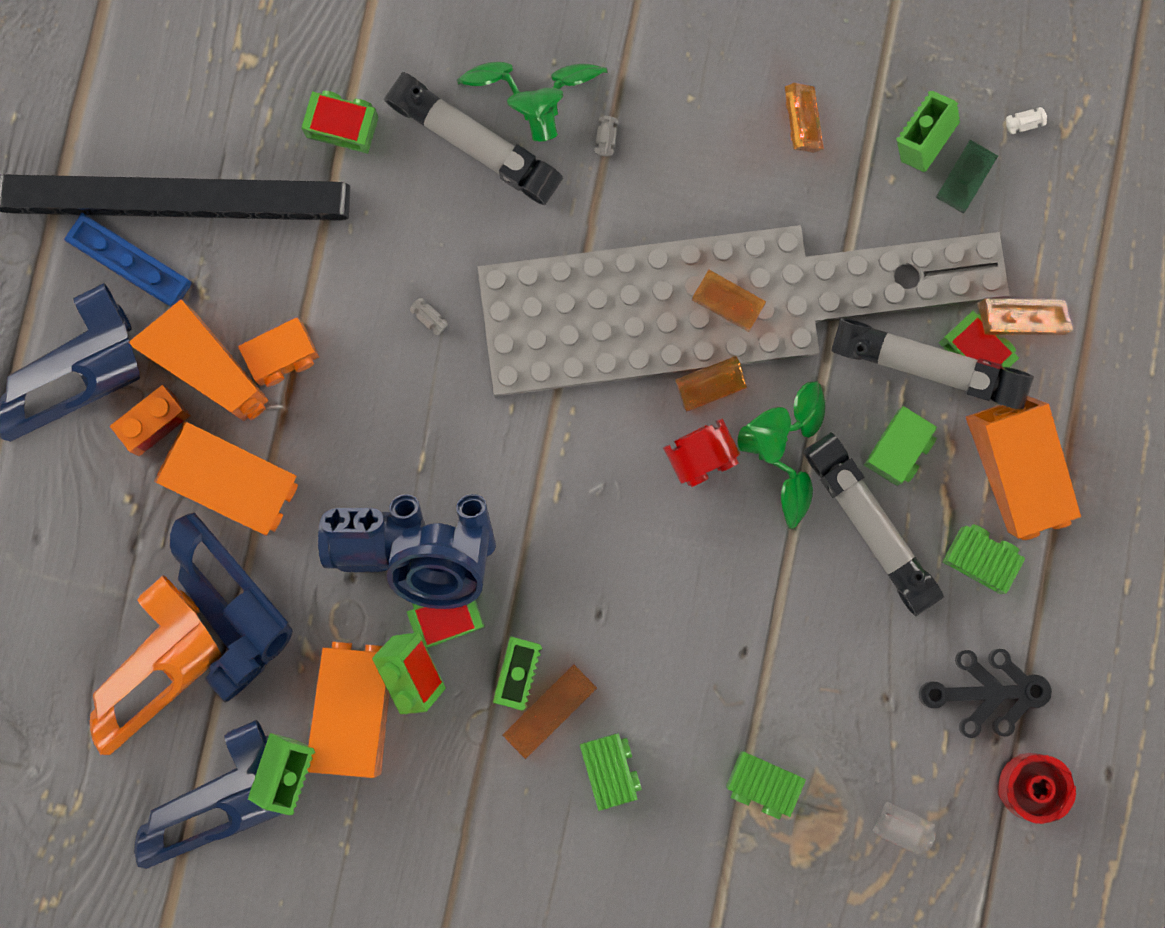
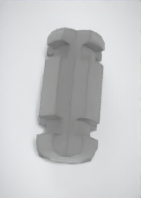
M603 116L598 121L601 123V126H598L596 145L599 146L595 148V153L608 157L614 153L611 146H615L617 128L614 127V124H617L618 121L614 117Z
M423 298L417 299L410 307L411 313H416L417 319L429 330L433 329L435 335H439L448 325L446 319L442 320L441 315L429 304L425 305Z

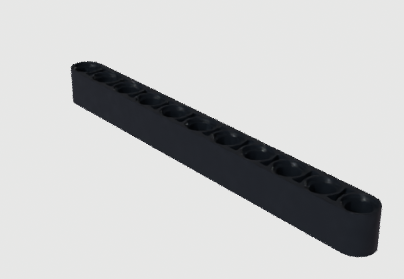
M0 175V212L53 215H80L83 213L85 215L323 221H343L349 219L350 185L342 182Z

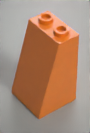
M182 299L129 341L131 346L242 421H245L247 418L250 420L255 419L266 408L264 404L269 401L268 398L197 313Z
M1028 396L1024 409H1014L998 405L966 416L967 424L1008 533L1018 539L1029 540L1038 537L1040 531L1051 527L1052 529L1065 528L1072 524L1071 520L1081 517L1048 403Z
M183 422L154 479V482L266 536L269 530L275 532L283 517V514L279 511L285 500L291 501L298 487V484L294 483L296 475L188 422Z
M332 642V648H322L308 745L314 749L315 753L311 755L313 760L309 762L308 772L375 778L381 775L389 692L372 658L383 646L365 644V651L352 650V643Z

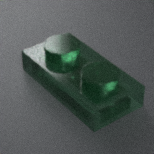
M969 140L936 198L964 214L998 155Z

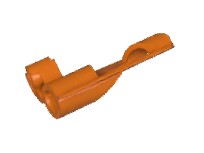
M164 575L137 599L143 609L160 626L93 693L95 709L90 714V731L93 743L101 755H111L203 674L211 664L221 658L222 654L197 616L200 612L197 605L184 591L178 590ZM162 670L172 683L120 728L115 717L114 706L152 672Z

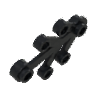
M995 649L990 652L988 657L990 665L993 668L1002 669L1017 684L1004 686L977 662V656L973 651L962 650L955 657L957 667L967 670L983 686L945 688L939 682L930 681L921 686L919 699L928 708H940L946 701L984 700L970 717L964 718L959 724L960 733L968 738H975L980 734L981 725L1004 699H1017L1004 716L997 717L992 724L993 731L997 735L1008 737L1013 734L1015 723L1030 707L1040 708L1049 702L1052 689L1048 680L1043 676L1035 674L1027 676L1011 661L1008 651L1005 649ZM998 652L1002 653L1005 657V662L1002 665H997L994 661V657ZM963 654L970 655L972 659L971 664L967 667L961 663ZM1033 685H1037L1040 688V695L1036 698L1030 694V688ZM934 688L940 692V698L935 702L929 697L930 691ZM1002 720H1006L1009 724V729L1005 733H1002L998 728ZM969 721H972L976 726L972 734H968L965 731V724Z

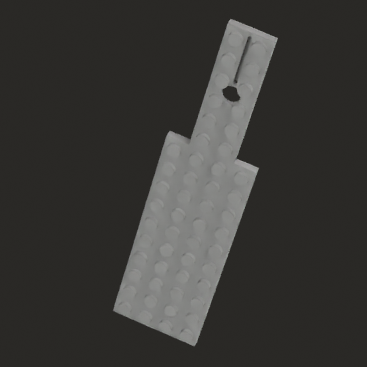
M801 225L478 266L494 397L814 356L820 353L815 324L818 322L1004 299L1010 296L1000 232L806 257ZM902 265L913 266L919 273L917 286L911 289H904L900 284H897L894 274L898 267Z

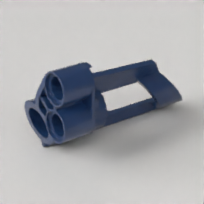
M105 283L73 298L76 308L88 328L87 331L7 376L6 393L0 398V439L11 442L140 379L137 362L127 332L132 330L131 324L122 307L116 304L112 293ZM70 372L80 374L86 386L85 391L27 419L25 418L26 393Z
M194 512L175 520L170 533V549L172 555L180 564L178 581L228 648V651L219 660L210 665L211 671L205 678L223 702L226 703L245 689L263 672L268 662L280 654L288 644L293 630L289 626L288 621ZM201 541L244 591L230 604L224 600L192 562L194 550Z
M258 720L228 731L224 735L229 753L237 767L236 769L150 811L148 823L141 825L136 835L134 853L137 867L150 868L215 840L232 836L283 815L262 809L250 800H247L269 738L268 735L265 736ZM214 808L226 811L229 822L164 848V832L166 828Z

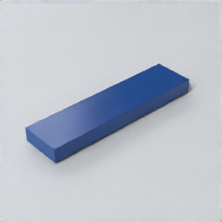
M83 213L80 214L64 238L73 247L170 308L184 297L192 285V282Z

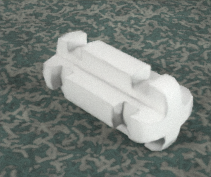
M1038 107L1036 112H1034V109L1016 113L1015 117H1012V115L1006 117V127L1010 134H1016V130L1024 132L1038 128V124L1041 127L1047 124V115L1041 107Z

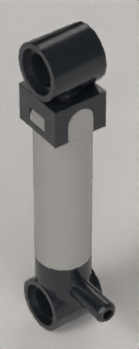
M401 73L384 98V101L393 110L404 117L413 118L499 174L502 181L518 191L521 190L527 197L538 204L545 206L563 180V176L555 168L541 160L536 161L535 155L520 145L516 144V146H513L428 91L424 84L408 73Z
M840 318L831 349L832 352L847 358L870 361L967 391V395L987 401L992 400L1000 405L1014 409H1024L1034 379L1033 375L1018 369L1002 367V364L982 358L976 360L877 330L868 324L847 318Z
M830 432L803 450L808 463L816 474L821 477L820 481L831 497L837 499L896 586L898 595L907 609L914 616H918L942 600L944 595L940 587L916 559L863 481L864 475L853 459H849L846 449L836 435Z

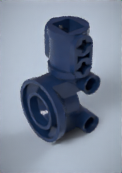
M409 494L395 497L389 505L390 512H381L375 508H334L324 512L320 519L318 550L323 568L338 569L343 572H383L388 570V584L398 596L408 602L427 608L452 609L465 606L476 600L483 589L486 559L496 548L485 499L478 494L465 495L457 502V527L442 523L425 525L419 501L416 497Z

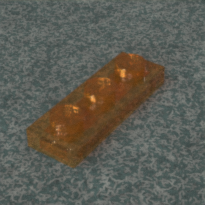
M985 298L978 303L985 335H1066L1073 330L1066 300Z
M573 664L502 736L526 759L597 687Z

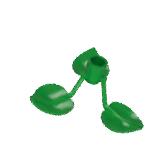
M488 62L464 73L457 79L458 85L462 83L470 86H484L495 83L500 79L507 81L514 94L507 99L508 106L524 114L525 120L529 121L532 140L541 142L551 140L558 135L554 116L558 115L557 104L563 98V91L560 88L564 85L574 86L587 82L602 73H608V69L593 64L568 65L558 69L551 75L552 80L556 81L553 88H542L532 92H519L512 76L509 74V72L513 71L511 64Z
M819 381L807 382L797 392L794 401V417L797 421L793 425H791V418L787 409L774 407L757 416L746 426H743L738 434L737 444L740 451L759 454V460L773 464L788 473L789 478L782 485L781 504L789 529L795 528L806 515L813 497V486L807 472L801 471L796 474L793 468L779 460L785 452L786 442L788 441L787 435L790 431L801 429L803 437L810 438L820 429L825 416V397Z

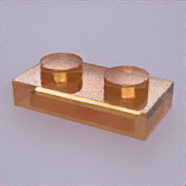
M799 83L785 86L786 108L791 128L790 137L794 150L812 153L823 150L815 87Z
M709 269L692 297V301L747 332H750L766 304V301Z
M737 356L675 379L680 399L686 412L747 388L741 363Z

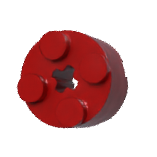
M723 418L715 421L718 426L716 428L713 425H705L675 440L674 442L677 447L674 449L670 445L663 447L681 484L687 482L688 486H696L709 479L708 472L716 468L718 471L723 472L739 464L736 457L740 455V452Z
M1024 753L1014 757L1003 768L999 778L998 795L1005 807L1016 817L1036 824H1046L1059 820L1068 814L1076 799V786H1074L1069 768L1059 759L1038 753ZM1034 782L1038 783V786L1042 788L1040 794L1034 793L1035 790L1032 788Z

